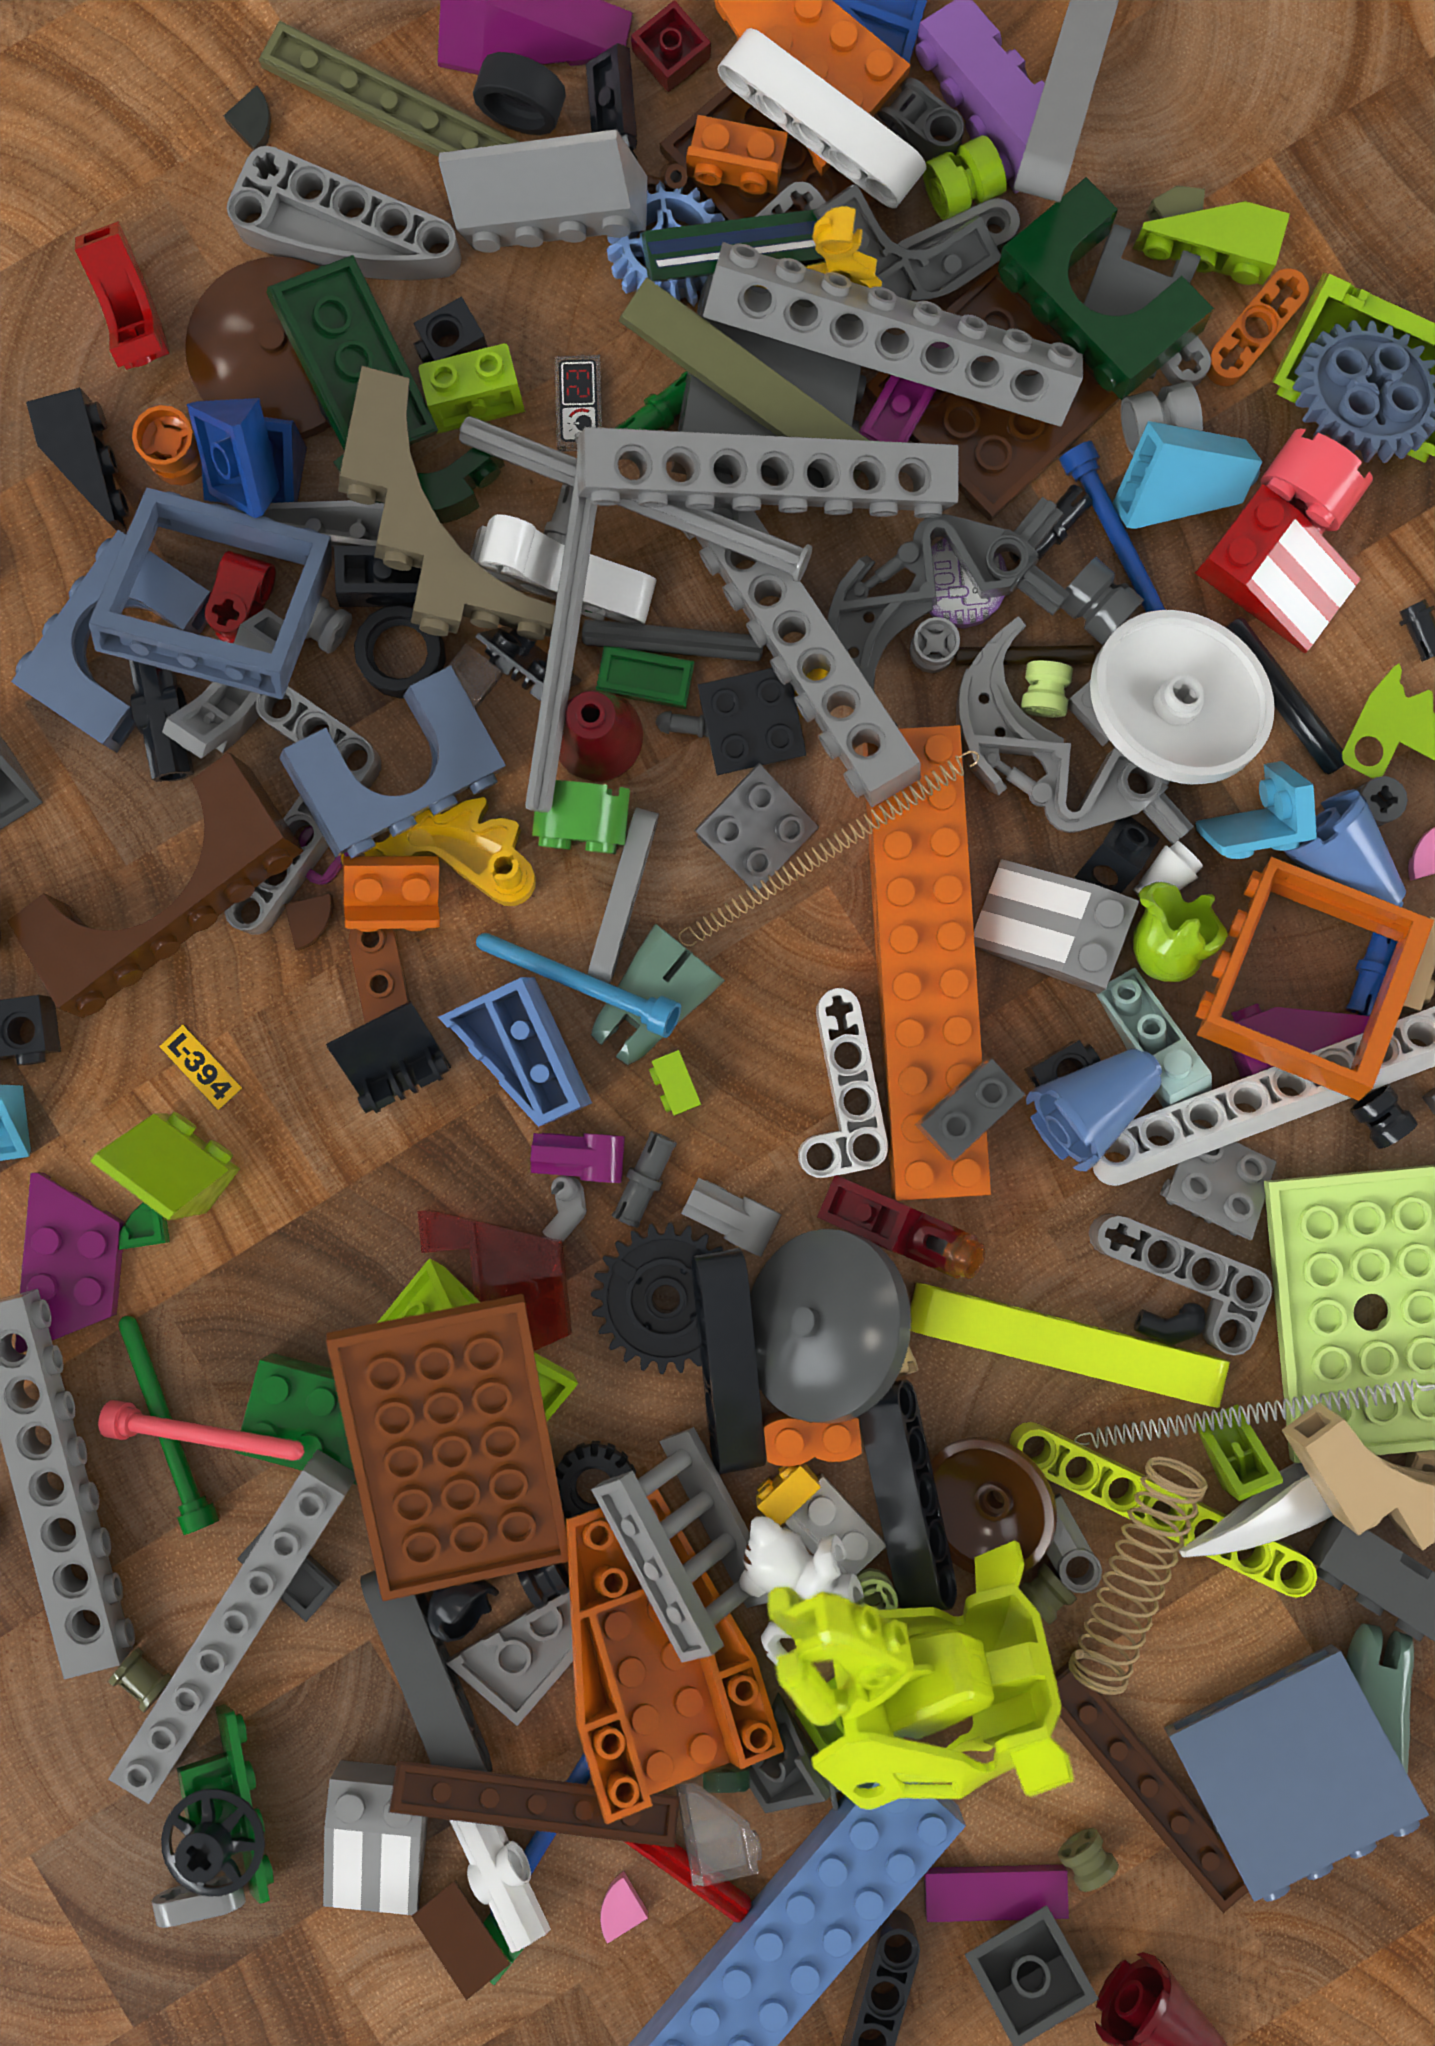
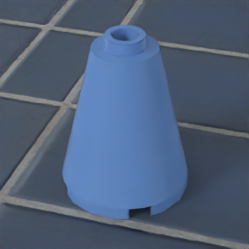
M1351 789L1342 791L1321 802L1320 804L1325 810L1315 816L1317 839L1300 842V847L1296 849L1284 850L1286 856L1304 870L1402 907V899L1406 895V889L1365 797L1361 796L1358 790Z
M1131 1048L1034 1088L1028 1093L1026 1098V1104L1028 1105L1034 1101L1037 1110L1030 1118L1044 1142L1061 1160L1070 1156L1079 1162L1073 1167L1074 1169L1088 1171L1097 1164L1161 1086L1160 1075L1162 1069L1152 1054L1147 1051L1141 1052L1138 1049Z

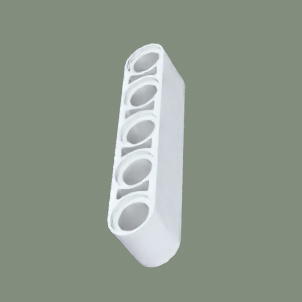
M746 29L718 65V74L733 92L887 207L897 208L927 169L923 157L910 144L756 29Z

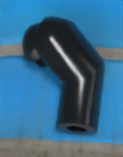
M1186 1303L1179 1310L1178 1315L1166 1319L1142 1309L1136 1318L1134 1331L1164 1343L1175 1345L1201 1334L1206 1325L1204 1320L1205 1311L1196 1303Z

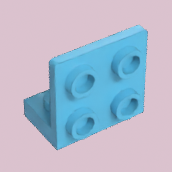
M1283 761L1264 764L1265 779L1259 782V794L1262 805L1265 807L1264 809L1196 821V831L1222 856L1230 859L1247 858L1252 856L1255 850L1266 848L1281 851L1296 849L1300 847V842L1317 839L1314 784Z

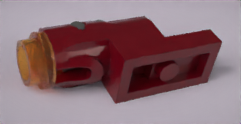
M838 1175L834 1176L817 1215V1218L850 1233L863 1236L885 1249L903 1255L955 1279L963 1277L972 1279L978 1274L985 1260L986 1248L984 1244L978 1242V1238L975 1235Z

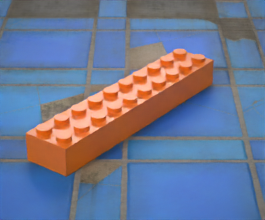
M960 725L899 729L921 762V779L919 781L929 793L931 791L924 777L925 775L938 788L932 770L936 772L944 783H946L940 765L954 779L947 762L948 760L961 773L955 755L958 757L962 755ZM862 744L863 756H871L879 750L875 744ZM961 757V758H959V761H960V763H961V765H962V768H963V761H962V757ZM956 772L955 781L947 776L948 786L943 785L939 781L940 791L932 787V796L924 791L925 800L917 797V805H913L909 801L910 810L902 807V815L894 811V820L887 817L886 825L879 821L880 828L875 829L872 826V834H868L891 1198L896 1201L991 1195L987 1131L956 1160L951 1161L947 1160L915 1126L926 1113L982 1062L964 776H960ZM917 781L911 784L914 790L923 798ZM910 787L904 788L903 790L908 797L916 803ZM899 791L894 794L908 808L903 793ZM894 795L889 797V802L901 813ZM866 799L867 817L878 827L871 809L885 822L884 815L879 804L872 808ZM884 800L883 802L879 803L884 808V810L893 818L891 809L887 801Z

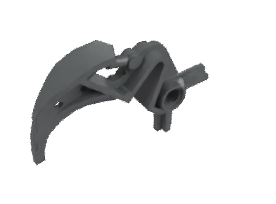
M1042 497L1014 532L1009 529L948 514H942L938 518H925L918 524L914 532L913 541L902 544L898 549L897 555L874 571L875 575L865 583L861 581L876 562L867 555L859 558L840 581L829 609L827 622L848 653L852 648L859 650V655L856 658H852L872 690L874 691L875 671L884 649L897 634L931 612L933 605H937L931 548L933 539L943 537L947 540L981 599L1010 595L1018 588L1053 616L1063 606L1070 593L1036 566L1039 555L1035 549L1064 514L1051 500L1048 501ZM1005 551L1013 552L1019 557L1020 564L1014 570L1002 571L994 563L996 556ZM903 568L916 575L912 585L905 593L868 598L869 590L880 582L885 583ZM866 614H874L875 619L873 622L867 623L864 621V616Z

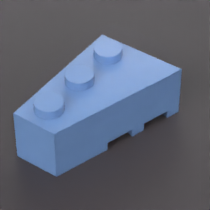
M535 977L518 978L438 1017L447 1028H451L469 1047L468 1051L478 1061L481 1060L499 1080L498 1083L538 1127L592 1104Z

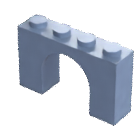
M117 530L112 538L106 539L100 545L95 556L96 562L86 576H81L74 582L69 591L70 599L60 613H56L48 619L42 630L43 637L33 651L27 652L19 660L15 670L16 675L11 681L116 753L136 726L132 710L129 705L112 695L96 682L87 664L86 649L91 634L88 623L126 537V534L120 530ZM148 550L124 608L148 610L179 630L200 635L207 625L205 607L211 592Z
M451 666L409 686L403 695L429 743L432 757L431 770L426 783L414 792L400 796H388L378 794L363 786L351 773L327 728L282 750L279 758L335 858L348 852L351 859L376 846L373 840L376 836L389 830L392 837H395L417 825L414 817L428 809L435 816L458 803L455 795L469 788L476 795L498 782L495 775L506 765Z

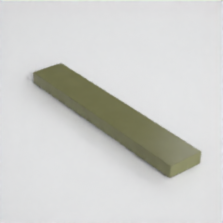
M280 20L258 59L263 69L437 157L442 152L520 142Z
M647 277L619 318L620 323L777 436L869 441ZM854 469V482L857 480L862 471Z

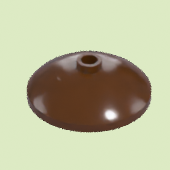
M969 1437L951 1443L930 1461L950 1555L955 1565L975 1575L974 1557L1014 1540L1020 1543L1025 1564L1023 1573L1037 1564L1046 1554L1056 1532V1503L1046 1477L1035 1462L1013 1445L998 1439ZM993 1491H998L1003 1496L1004 1503L995 1499Z

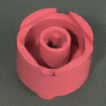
M1300 428L1296 429L1261 477L1260 482L1261 485L1264 484L1301 511L1320 534L1323 535L1325 530L1337 531L1372 483L1373 476L1369 471L1363 478L1357 470L1362 461L1337 441L1320 433H1317L1313 440L1304 438L1302 435L1306 429Z

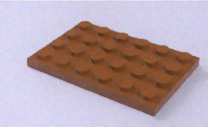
M523 1294L326 1333L327 1348L382 1602L568 1562L567 1531Z

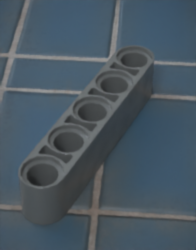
M376 1570L362 1575L360 1581L366 1604L431 1764L493 1773L490 1754L459 1677L446 1664L448 1658H450L444 1641L436 1638L428 1627L429 1603L425 1593L382 1602Z

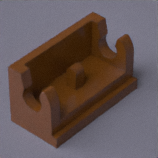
M454 1881L411 1917L465 2000H468L507 1968L511 1962L504 1955L474 1910L458 1882Z

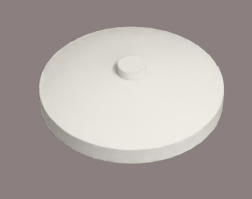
M1158 610L1140 614L1123 623L1112 633L1101 648L1093 664L1090 692L1093 709L1101 728L1112 744L1127 759L1157 777L1183 784H1207L1224 780L1235 775L1249 764L1269 738L1274 721L1275 706L1268 676L1256 655L1238 636L1209 618L1178 610Z

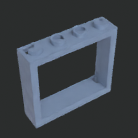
M146 488L88 623L95 651L283 700L333 565L331 536L321 534L311 528H298L276 522L266 516L253 518L246 513L230 510L223 505L185 498L175 492H162ZM158 527L305 565L272 653L122 615Z

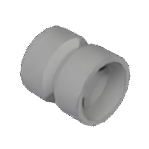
M1189 381L1162 387L1158 396L1152 391H1146L1127 396L1121 401L1122 431L1132 456L1148 421L1203 431L1201 404L1195 387Z

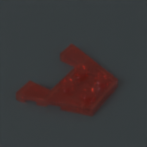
M435 1210L417 1211L422 1253L469 1249L474 1297L480 1302L523 1294L533 1351L572 1334L562 1240Z

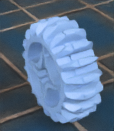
M659 181L656 186V193L650 194L647 190L646 226L658 221L652 230L680 227L681 225L677 224L674 219L689 225L725 221L722 213L713 214L715 212V204L711 198L700 203V191H698L697 187L688 195H684L683 187L673 189V192L665 191L664 184ZM640 231L630 232L629 235L621 238L607 236L608 242L611 244L607 248V257L610 262L614 263L611 267L612 274L615 279H623L622 289L626 294L638 290L645 278H648L647 269L643 267L646 266L642 233H640V238H636ZM707 276L658 282L656 284L680 301V299L686 298L691 305L695 306L698 302L697 291L701 292Z

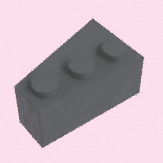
M1334 1516L1328 1518L1305 1556L1318 1566L1316 1571L1317 1577L1339 1591L1345 1583L1359 1592L1354 1600L1381 1616L1384 1609L1398 1618L1395 1626L1421 1642L1425 1635L1435 1641V1572L1372 1532L1366 1530L1358 1536Z

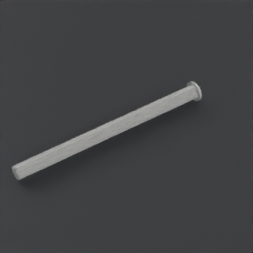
M472 416L467 417L464 423L461 424L459 440L462 444L574 488L577 468L576 457ZM620 499V504H618V506L793 575V581L799 582L803 577L811 557V545L807 544L803 548L707 509L686 508V501H667V506L658 508L639 506V499Z
M582 431L577 432V433L575 434V441H576V442H577L578 436L580 435V433H581ZM577 468L525 803L526 809L540 813L549 812L552 808L597 505L591 504V498L578 497Z

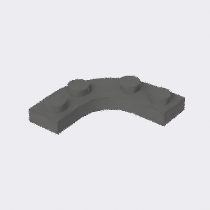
M852 184L813 211L817 220H819L827 211L835 207L845 206L856 209L853 234L857 229L863 230L861 245L857 251L877 259L875 275L882 281L881 287L887 288L894 292L896 296L907 300H926L946 295L965 285L1000 261L1001 254L981 216L973 217L933 245L921 250H908L892 242L880 228L857 184Z

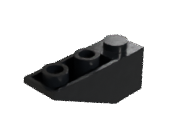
M81 388L27 401L26 404L37 446L116 531L120 530L127 534L124 518L130 516L129 507L122 490L116 489L113 474L118 473V464L113 450L109 445L105 446L102 430L107 429V422L99 402H92Z

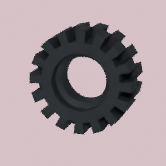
M592 1441L588 1445H585V1443L577 1445L574 1450H569L563 1456V1459L556 1468V1477L563 1515L567 1519L600 1507L599 1504H591L584 1501L577 1492L576 1482L584 1471L600 1469L607 1473L610 1478L632 1470L634 1474L636 1473L634 1465L629 1463L628 1456L624 1451L620 1453L615 1449L616 1446L610 1443L606 1446L600 1444V1441Z

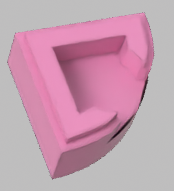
M1435 827L1425 832L1414 848L1408 863L1410 881L1435 874Z
M624 1871L611 1882L602 1903L600 1920L602 1933L607 1944L648 1919V1910Z

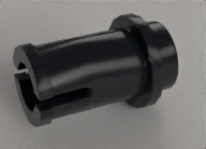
M1426 599L1399 612L1403 619L1399 622L1400 626L1406 625L1422 662L1435 656V618L1432 613L1435 610V606L1429 607Z

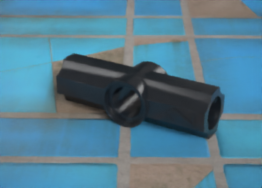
M129 660L135 693L131 694V710L135 724L144 737L151 779L155 782H172L194 775L190 751L184 749L179 743L162 733L166 719L187 705L184 692L180 685H177L175 672Z

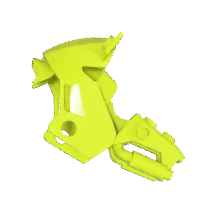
M1016 1540L974 1557L976 1593L966 1598L963 1615L959 1617L952 1616L935 1607L878 1610L869 1605L861 1606L840 1594L820 1591L806 1600L790 1587H776L770 1591L768 1601L770 1620L793 1638L795 1646H797L792 1653L776 1656L777 1675L781 1686L805 1717L814 1725L831 1724L840 1714L842 1715L845 1736L813 1756V1768L862 1809H875L899 1798L961 1799L986 1782L1014 1768L1025 1795L1029 1797L1075 1781L1069 1755L1051 1737L1060 1717L1062 1706L1040 1613L1018 1588L1025 1564L1020 1543ZM833 1660L837 1689H831L811 1662ZM970 1716L973 1719L972 1729L968 1733L959 1736L946 1748L894 1736L921 1739ZM995 1747L994 1759L989 1763H980L963 1753L965 1751H990ZM868 1782L881 1784L874 1788L857 1787ZM904 1782H928L951 1784H904Z

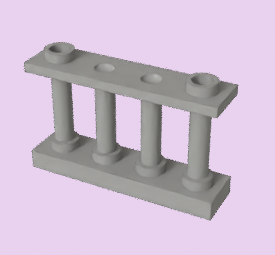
M694 1427L659 1441L668 1458L639 1479L636 1478L632 1470L604 1480L591 1489L681 1663L712 1656L721 1649L724 1644L715 1625L741 1603L744 1602L746 1608L768 1603L769 1593L755 1597L741 1590L739 1580L745 1570L744 1553L747 1542L750 1540V1532ZM677 1475L690 1500L659 1522L647 1496ZM699 1517L712 1542L682 1565L669 1540ZM722 1560L734 1585L705 1608L692 1582Z

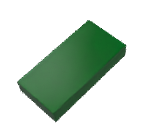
M604 646L596 690L612 692L627 699L686 709L695 661L620 647Z

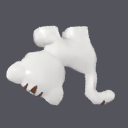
M756 1516L751 1521L750 1540L747 1542L744 1553L745 1570L739 1580L741 1590L751 1596L760 1597L765 1593H770L776 1587H790L805 1600L820 1591L840 1594L855 1603L864 1597L862 1586L855 1573L840 1574L837 1563L846 1558V1552L841 1539L836 1534L823 1536L817 1544L815 1555H810L800 1534L786 1528H781L779 1524L768 1517ZM771 1621L761 1635V1640L767 1657L776 1665V1656L788 1654L779 1640L791 1637Z

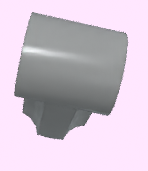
M698 1178L681 1213L725 1235L724 1239L760 1257L782 1214L746 1196L742 1199L726 1189L701 1178Z
M1058 1493L1054 1495L1057 1510L1056 1532L1046 1554L1053 1564L1058 1577L1067 1589L1075 1593L1090 1592L1098 1586L1102 1578L1100 1561L1092 1552L1061 1494ZM1077 1556L1087 1558L1089 1560V1569L1085 1575L1079 1578H1071L1066 1574V1566L1072 1558Z

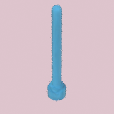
M481 933L476 938V945L480 950L641 1017V1023L647 1025V1030L659 1036L669 1037L679 1020L681 1004L672 999L660 996L658 999L650 997L647 1000L489 933Z

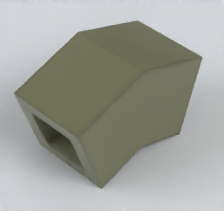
M1175 186L1154 198L1146 214L1152 221L1203 210L1205 189Z

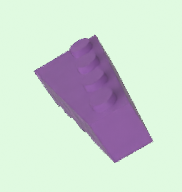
M954 0L920 22L915 46L916 56L921 66L926 71L931 70L939 81L941 93L946 103L951 108L956 107L965 119L966 129L970 138L975 139L981 135H986L993 142L1002 160L1006 181L1013 190L1045 83L1041 80L1034 85L1029 80L1025 69V60L1015 49L1006 52L1001 47L1002 38L1000 31L973 0Z

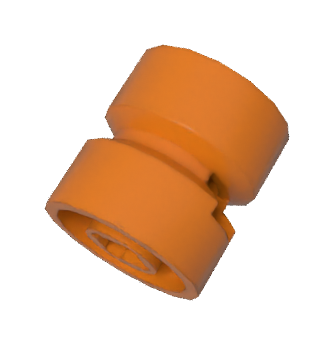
M158 405L148 408L139 415L132 432L134 447L159 478L171 485L181 486L193 483L202 476L201 458L192 424L183 412L172 406Z

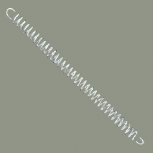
M1413 1378L1411 1380V1388L1408 1382L1405 1380H1403L1401 1387L1397 1382H1394L1392 1385V1389L1389 1386V1384L1385 1383L1383 1386V1391L1381 1387L1376 1384L1374 1387V1393L1369 1386H1366L1364 1395L1362 1389L1358 1387L1356 1389L1355 1397L1353 1391L1351 1389H1348L1346 1399V1396L1343 1393V1391H1338L1337 1398L1335 1394L1330 1391L1328 1400L1325 1394L1321 1393L1319 1397V1402L1322 1404L1323 1395L1327 1407L1330 1410H1332V1394L1336 1402L1338 1411L1340 1412L1341 1392L1345 1400L1347 1409L1350 1410V1391L1354 1398L1357 1409H1359L1358 1390H1360L1365 1405L1368 1408L1367 1389L1370 1390L1374 1403L1377 1406V1387L1379 1388L1384 1404L1386 1405V1385L1391 1393L1394 1403H1396L1395 1384L1397 1385L1400 1391L1403 1402H1405L1404 1382L1406 1383L1413 1401V1381H1415L1418 1388H1426L1421 1389V1391L1435 1389V1385L1432 1384L1420 1386L1417 1380ZM1312 1394L1309 1404L1308 1399L1303 1395L1301 1405L1298 1399L1294 1397L1291 1407L1290 1402L1285 1398L1283 1409L1280 1402L1275 1400L1273 1410L1272 1405L1267 1401L1265 1412L1262 1405L1258 1402L1256 1413L1252 1405H1248L1247 1415L1244 1408L1240 1405L1238 1416L1235 1409L1230 1407L1229 1418L1225 1409L1222 1408L1220 1419L1217 1412L1213 1409L1211 1413L1212 1424L1207 1412L1204 1411L1203 1425L1198 1413L1195 1412L1194 1426L1190 1416L1186 1413L1185 1427L1179 1415L1176 1416V1429L1171 1417L1168 1416L1167 1430L1163 1420L1159 1418L1158 1431L1154 1421L1150 1419L1149 1432L1145 1422L1142 1420L1140 1424L1141 1436L1136 1423L1133 1422L1132 1437L1127 1424L1124 1423L1123 1438L1119 1427L1115 1424L1114 1439L1110 1428L1106 1426L1105 1440L1101 1429L1097 1428V1444L1094 1435L1090 1432L1078 1435L1074 1441L1078 1443L1076 1441L1078 1437L1091 1435L1093 1443L1098 1449L1100 1433L1102 1442L1107 1447L1109 1432L1111 1441L1116 1446L1117 1429L1122 1444H1125L1126 1428L1130 1441L1134 1443L1135 1427L1139 1440L1142 1442L1143 1425L1148 1439L1151 1441L1152 1424L1157 1438L1160 1439V1421L1166 1436L1169 1438V1420L1175 1435H1179L1178 1418L1184 1434L1187 1435V1417L1193 1433L1196 1434V1416L1202 1431L1205 1432V1415L1211 1430L1214 1431V1413L1220 1428L1223 1429V1412L1229 1427L1232 1428V1410L1238 1426L1241 1427V1409L1247 1424L1250 1425V1408L1256 1423L1259 1424V1406L1265 1422L1268 1423V1405L1274 1420L1277 1421V1403L1283 1419L1286 1420V1402L1292 1417L1295 1419V1400L1301 1415L1304 1414V1399L1309 1410L1313 1407V1397L1317 1404L1319 1402L1316 1396ZM1088 1442V1443H1079V1444H1081V1445H1089V1442Z

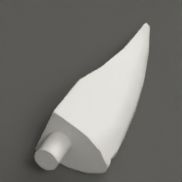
M1294 1463L1279 1471L1283 1477V1483L1248 1497L1223 1520L1184 1546L1179 1552L1182 1557H1196L1246 1550L1305 1530L1330 1518L1333 1514L1302 1463Z

